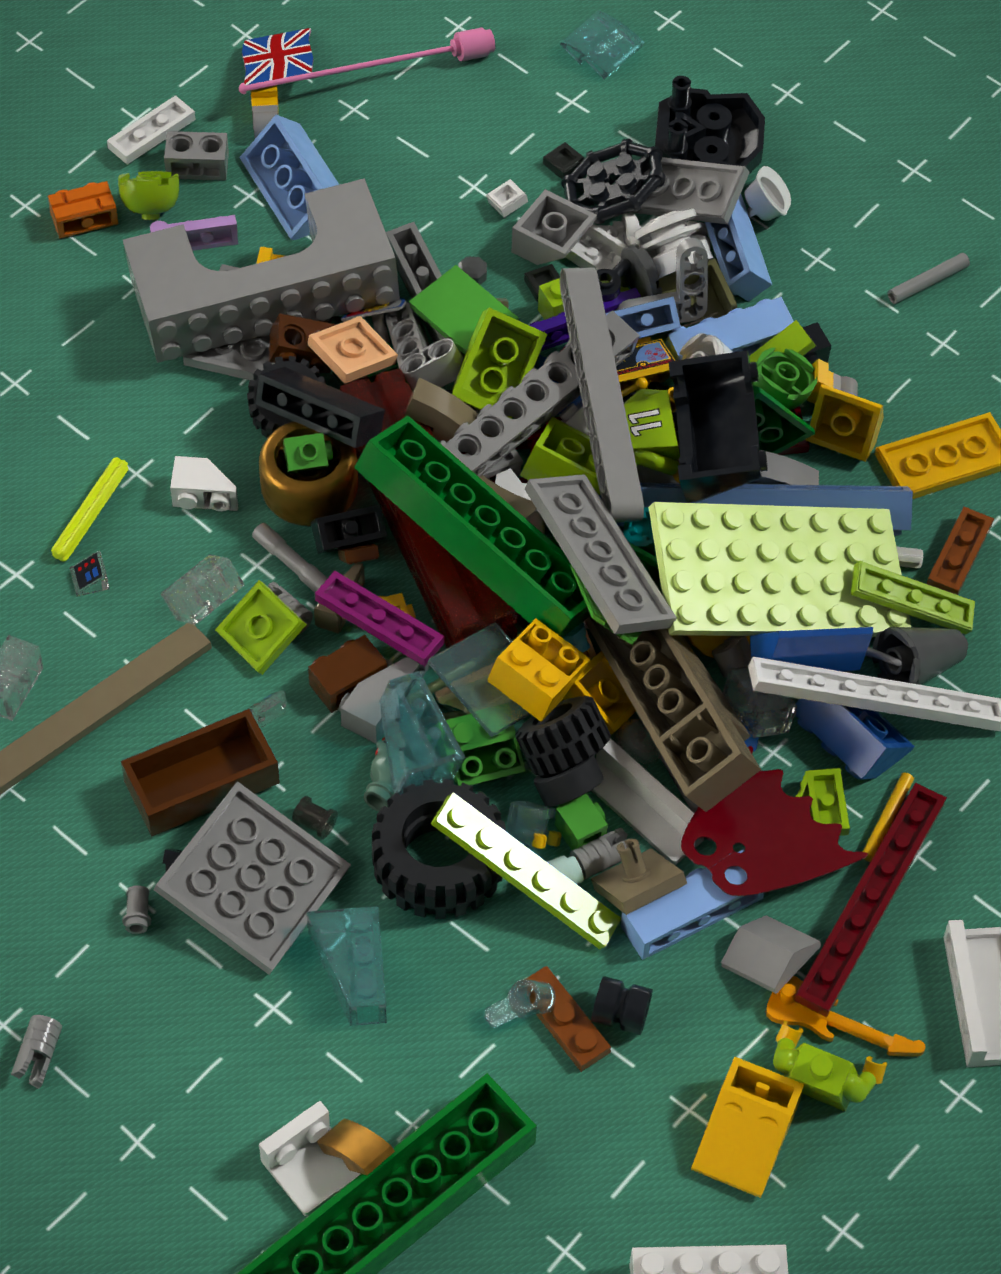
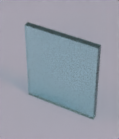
M496 622L432 656L427 662L491 737L498 735L501 731L531 715L487 681L497 657L513 642Z

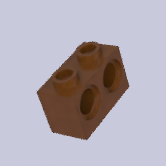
M279 313L270 329L269 361L276 363L275 358L281 356L283 361H289V356H295L296 362L301 363L302 359L309 361L310 368L316 366L320 373L330 374L331 369L307 344L310 334L336 324Z

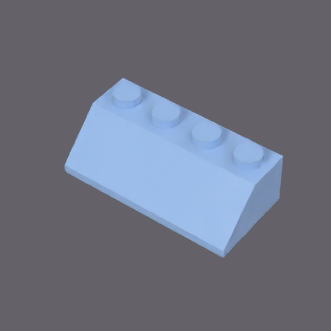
M275 115L240 156V159L289 238L297 240L310 235L305 193L336 186L339 183L300 123Z

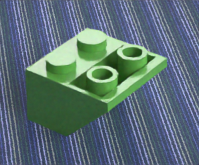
M508 704L443 720L437 724L445 759L458 786H461L462 783L475 785L526 771L520 747L515 738L516 732Z

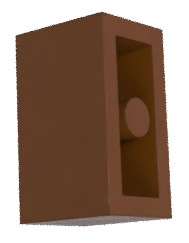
M364 634L356 640L352 639L345 642L340 649L328 656L317 658L308 666L309 685L329 711L333 713L339 709L340 702L346 693H352L359 682L387 668L388 663Z

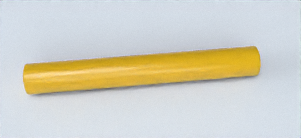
M901 774L862 851L868 853L864 860L871 862L891 827L914 781V777L911 774Z

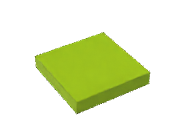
M258 580L215 631L258 673L263 675L307 624L265 583Z

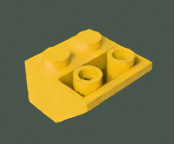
M535 618L497 657L487 681L542 722L561 702L589 663L590 658Z

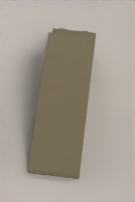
M591 615L584 620L688 799L707 812L761 770L744 742L751 737L682 635H669L668 628L642 631L635 643L631 645L594 621Z

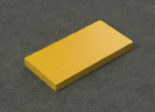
M991 412L876 447L874 454L892 486H908L913 491L912 499L1001 472V429Z

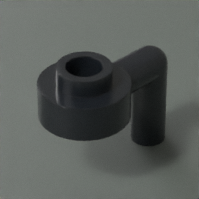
M622 259L612 270H597L603 302L614 300L620 294L621 287H628L631 284V262L628 259Z

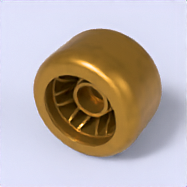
M293 421L276 429L261 448L259 456L261 492L267 506L279 518L295 525L311 526L310 522L314 519L346 512L353 503L358 489V471L354 468L357 463V455L354 447L324 435V441H331L333 460H328L327 469L288 475L283 448L284 438L320 433Z

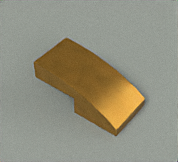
M345 1118L317 1141L324 1154L342 1158L350 1171L364 1175L371 1173L395 1152L393 1147L383 1138L366 1127Z

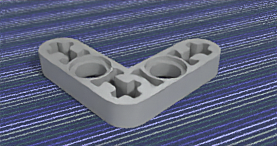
M688 238L678 245L676 250V292L628 299L623 301L617 310L674 296L680 323L695 321L703 317L707 311L708 255L703 243L697 238ZM692 251H695L693 253L694 264H691L688 259ZM691 275L700 276L694 284H684L687 277ZM690 296H694L696 302L693 303V307L689 308L691 306Z

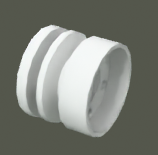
M694 209L672 211L648 221L642 228L634 232L636 240L647 237L651 238L650 242L641 245L639 249L656 251L657 255L652 260L658 270L659 279L676 271V250L678 245L683 240L690 238V235L701 228L700 223L687 227L685 225V222L697 216ZM699 239L707 251L708 260H711L713 256L706 239ZM692 251L688 257L691 264H694L693 253L695 251Z

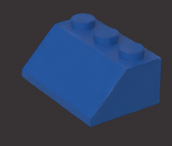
M873 627L776 631L751 635V659L752 657H759L842 672L860 670L873 636Z
M799 699L791 709L799 718L797 720L798 724L804 730L814 733L822 740L821 746L831 755L838 756L846 764L844 766L846 771L857 779L877 778L915 747L878 711L807 699Z

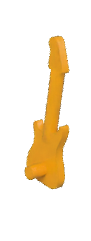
M793 976L777 994L772 992L767 1003L766 1017L772 1022L783 1024L784 1021H788L787 1025H799L808 1028L820 1038L829 1042L833 1041L834 1034L827 1029V1025L888 1050V1056L918 1057L925 1051L926 1046L921 1040L912 1041L898 1034L891 1036L833 1011H830L826 1018L795 1002L796 994L803 983L796 976ZM838 999L836 1000L834 1006H837Z

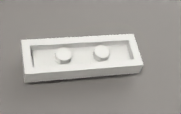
M175 95L107 140L108 149L128 165L166 140L167 131L178 132L196 120L195 111Z

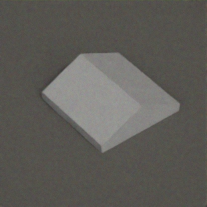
M765 915L738 928L721 964L723 968L777 994L821 947V943L819 940Z

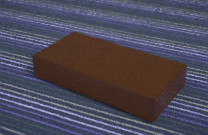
M364 543L338 549L339 560L346 564H353L378 559V546L372 543Z

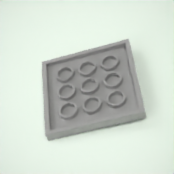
M237 781L153 890L270 975L351 864Z

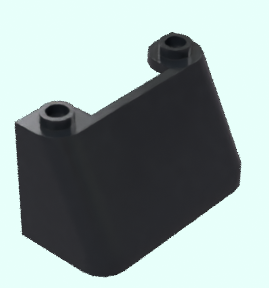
M748 351L670 361L669 372L670 378L674 382L673 398L676 405L680 447L678 473L686 502L702 501L761 479L762 471H768L766 451H760L753 388V382H759L758 368L756 362L750 363Z

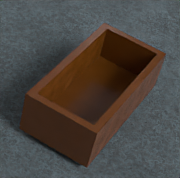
M250 709L121 761L124 782L151 837L214 811L237 781L254 794L280 783L278 762Z

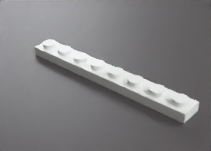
M752 657L748 665L753 691L1001 732V698L759 657Z

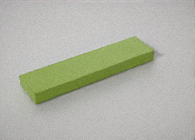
M862 561L854 565L851 595L948 629H957L963 634H968L972 631L975 601Z

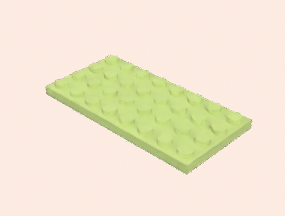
M654 502L648 507L662 595L677 617L671 628H668L669 635L751 636L776 631L873 627L872 637H876L880 631H884L889 627H911L908 614L851 595L854 565L859 561L902 575L889 509Z

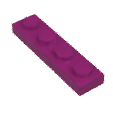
M334 571L315 592V601L424 667L444 645V635L337 571Z

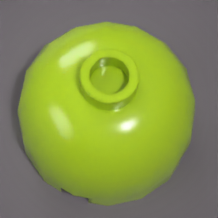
M142 171L138 172L136 178L130 179L129 173L119 175L120 198L127 209L133 213L141 214L143 220L159 219L160 213L169 211L177 201L179 196V174L176 173L172 176V172Z

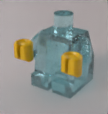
M525 800L511 802L507 819L508 834L530 850L544 849L546 843L554 847L559 846L562 837L561 833L550 831L547 827L549 819L554 818L556 809Z

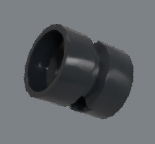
M603 976L597 992L591 1022L609 1027L619 1023L621 1030L641 1035L649 1011L653 989L635 984L630 988H625L623 981Z

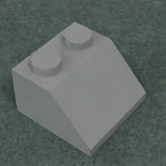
M545 189L512 227L511 252L536 265L565 258L595 222L597 215Z

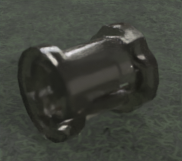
M304 796L293 812L292 822L298 826L301 824L317 832L319 838L325 839L334 828L338 812L334 809L326 810L313 803L312 798Z

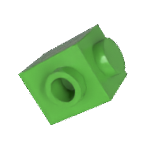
M323 433L284 438L283 440L288 475L327 469L328 460H333L331 441H324Z
M587 794L561 804L556 808L555 826L571 850L577 849L607 834L608 824L605 821V814L601 806L597 802L593 803Z

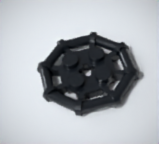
M630 138L623 139L619 144L595 152L590 150L586 153V158L573 172L563 177L561 185L564 188L565 199L596 214L595 224H603L607 219L631 211L637 213L641 210V205L649 196L665 183L666 176L663 173L661 162L663 152L656 146L647 147L634 143ZM632 155H635V156H638V157H642V158L639 159L638 161H637V160H633V159H632ZM650 169L649 174L644 175V172ZM576 192H584V195L577 198Z

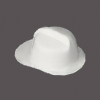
M763 166L759 169L756 179L744 192L745 199L749 205L747 209L749 217L757 215L760 219L769 221L780 215L785 216L791 205V197L786 184L768 166Z

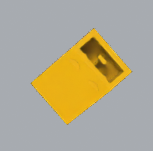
M734 1057L691 1170L761 1198L800 1103L804 1084Z

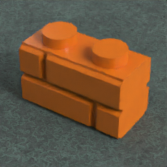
M107 181L101 183L92 182L84 187L72 190H59L55 194L48 195L50 213L59 239L119 224L116 204Z

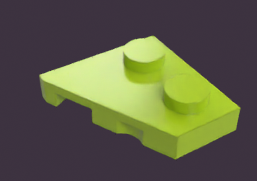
M840 768L805 771L799 792L795 797H812L813 801L810 807L812 819L823 824H841L842 830L839 836L849 835L850 825Z

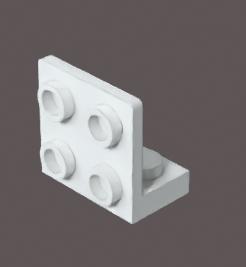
M318 1101L259 1143L261 1162L304 1216H309L360 1175V1173L350 1171L342 1158L324 1154L319 1147L317 1141L332 1129L330 1127L329 1111L321 1101Z

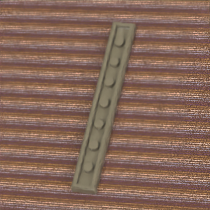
M189 621L0 751V795L212 649L211 641Z

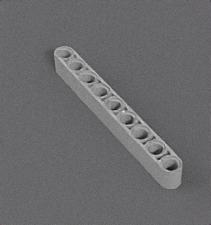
M595 267L562 268L560 272V292L601 500L616 523L642 521L644 501L598 274Z

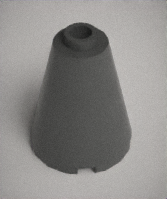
M889 627L876 635L872 649L901 660L902 665L896 666L872 657L873 664L879 663L882 673L877 674L878 678L922 685L963 661L967 655L968 642L965 636L957 629Z

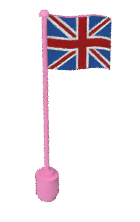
M481 27L456 32L454 38L450 41V46L312 72L313 54L309 43L311 28L248 39L244 41L242 48L246 74L244 83L239 85V92L245 95L246 91L446 52H452V55L454 57L457 56L461 62L487 57L489 53L495 51V39L490 29L485 30Z

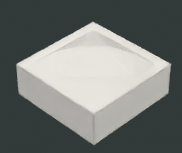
M511 179L486 195L488 203L503 217L529 202L527 195Z

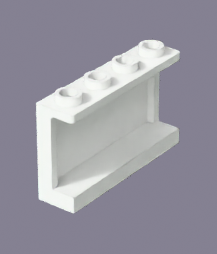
M949 920L943 938L967 1067L1001 1065V927L965 929L963 920Z

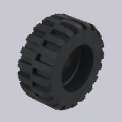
M433 779L422 780L423 785L417 787L412 783L403 788L402 795L394 793L387 800L388 807H381L377 814V823L373 824L372 863L377 883L382 885V891L388 899L396 897V906L404 911H407L410 907L414 909V915L425 918L428 913L435 914V919H446V914L454 913L455 917L465 915L466 908L471 906L473 910H476L484 904V896L487 898L492 897L497 890V883L501 882L503 877L472 854H469L456 864L445 867H433L414 859L406 848L416 837L430 831H438L437 828L431 825V822L447 796L451 793H455L504 831H506L505 822L501 820V813L497 806L494 804L489 806L490 798L480 791L475 794L471 785L462 783L461 786L454 785V780L443 779V783H434Z

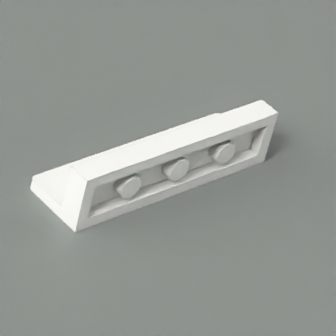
M610 738L608 743L596 754L595 758L604 780L591 791L662 856L676 865L686 856L681 849V840L694 813ZM700 837L695 841V848L704 841V837Z

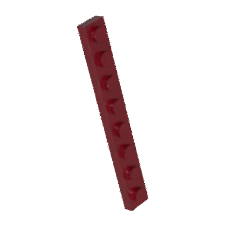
M918 783L914 784L799 988L794 1000L795 1002L826 1018L828 1017L944 807L947 797Z

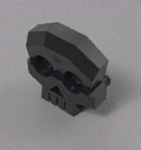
M686 76L675 77L672 81V95L660 101L658 106L655 146L663 152V158L745 166L751 173L762 160L765 117L748 93L710 94L705 89L691 88V80Z

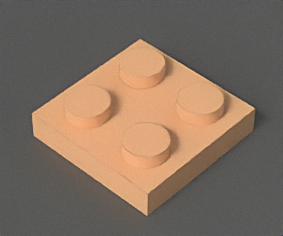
M361 316L310 334L307 345L344 384L396 364L398 354Z

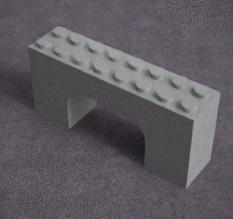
M365 178L305 193L310 237L313 243L299 253L229 271H215L202 266L195 259L184 224L123 239L131 282L157 363L268 335L279 313L320 321L400 300L396 257Z

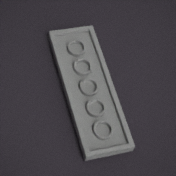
M586 475L529 479L525 487L526 493L613 633L617 635L671 628L677 617Z

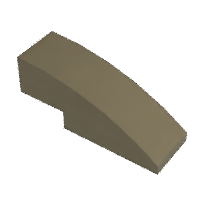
M419 377L404 416L408 415L415 421L433 427L431 436L439 441L445 440L448 442L454 437V433L463 423L468 422L470 424L477 419L478 413L456 396Z

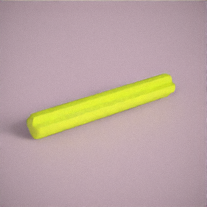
M118 457L111 460L51 548L52 556L55 559H59L62 562L69 559L127 473L128 463L125 460H121Z

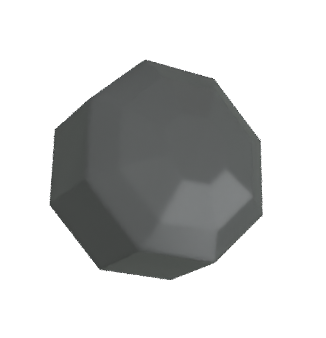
M467 256L458 263V267L479 285L487 280V263L480 257Z

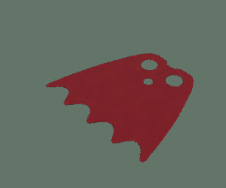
M749 746L748 748L753 754V747ZM781 769L760 770L707 812L698 807L688 823L681 840L683 853L693 863L705 866L712 873L713 882L726 894L732 896L760 894L799 884L862 860L868 856V853L847 851L840 847L838 839L842 825L838 823L823 824L813 820L810 816L812 797H792L785 794L781 787L784 774ZM700 837L710 838L716 843V851L711 855H702L696 851L694 847L695 841ZM741 843L745 846V851L737 853L734 851L733 845ZM731 866L741 867L747 873V880L740 885L730 883L725 878L727 868Z

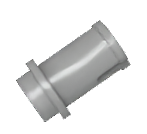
M132 886L126 891L127 910L126 915L123 916L122 923L126 926V930L132 934L144 933L147 931V927L151 925V918L148 915V896L150 891L144 886Z

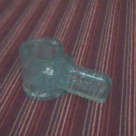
M527 979L519 980L509 990L507 998L485 1009V1020L491 1027L495 1028L516 1017L524 1020L534 1014H545L554 1006V989L547 982ZM534 989L536 993V998L534 1003L531 1005L529 996L531 991Z

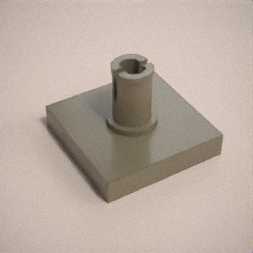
M636 839L625 840L626 849L622 842L617 845L616 849L622 863L591 878L594 890L626 915L687 884L684 871L652 848L641 853L639 841Z

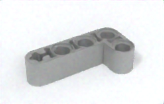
M407 302L401 310L387 312L386 322L394 351L398 354V366L412 390H414L419 377L439 387H443L457 379L464 358L452 339H441L429 345L424 326Z

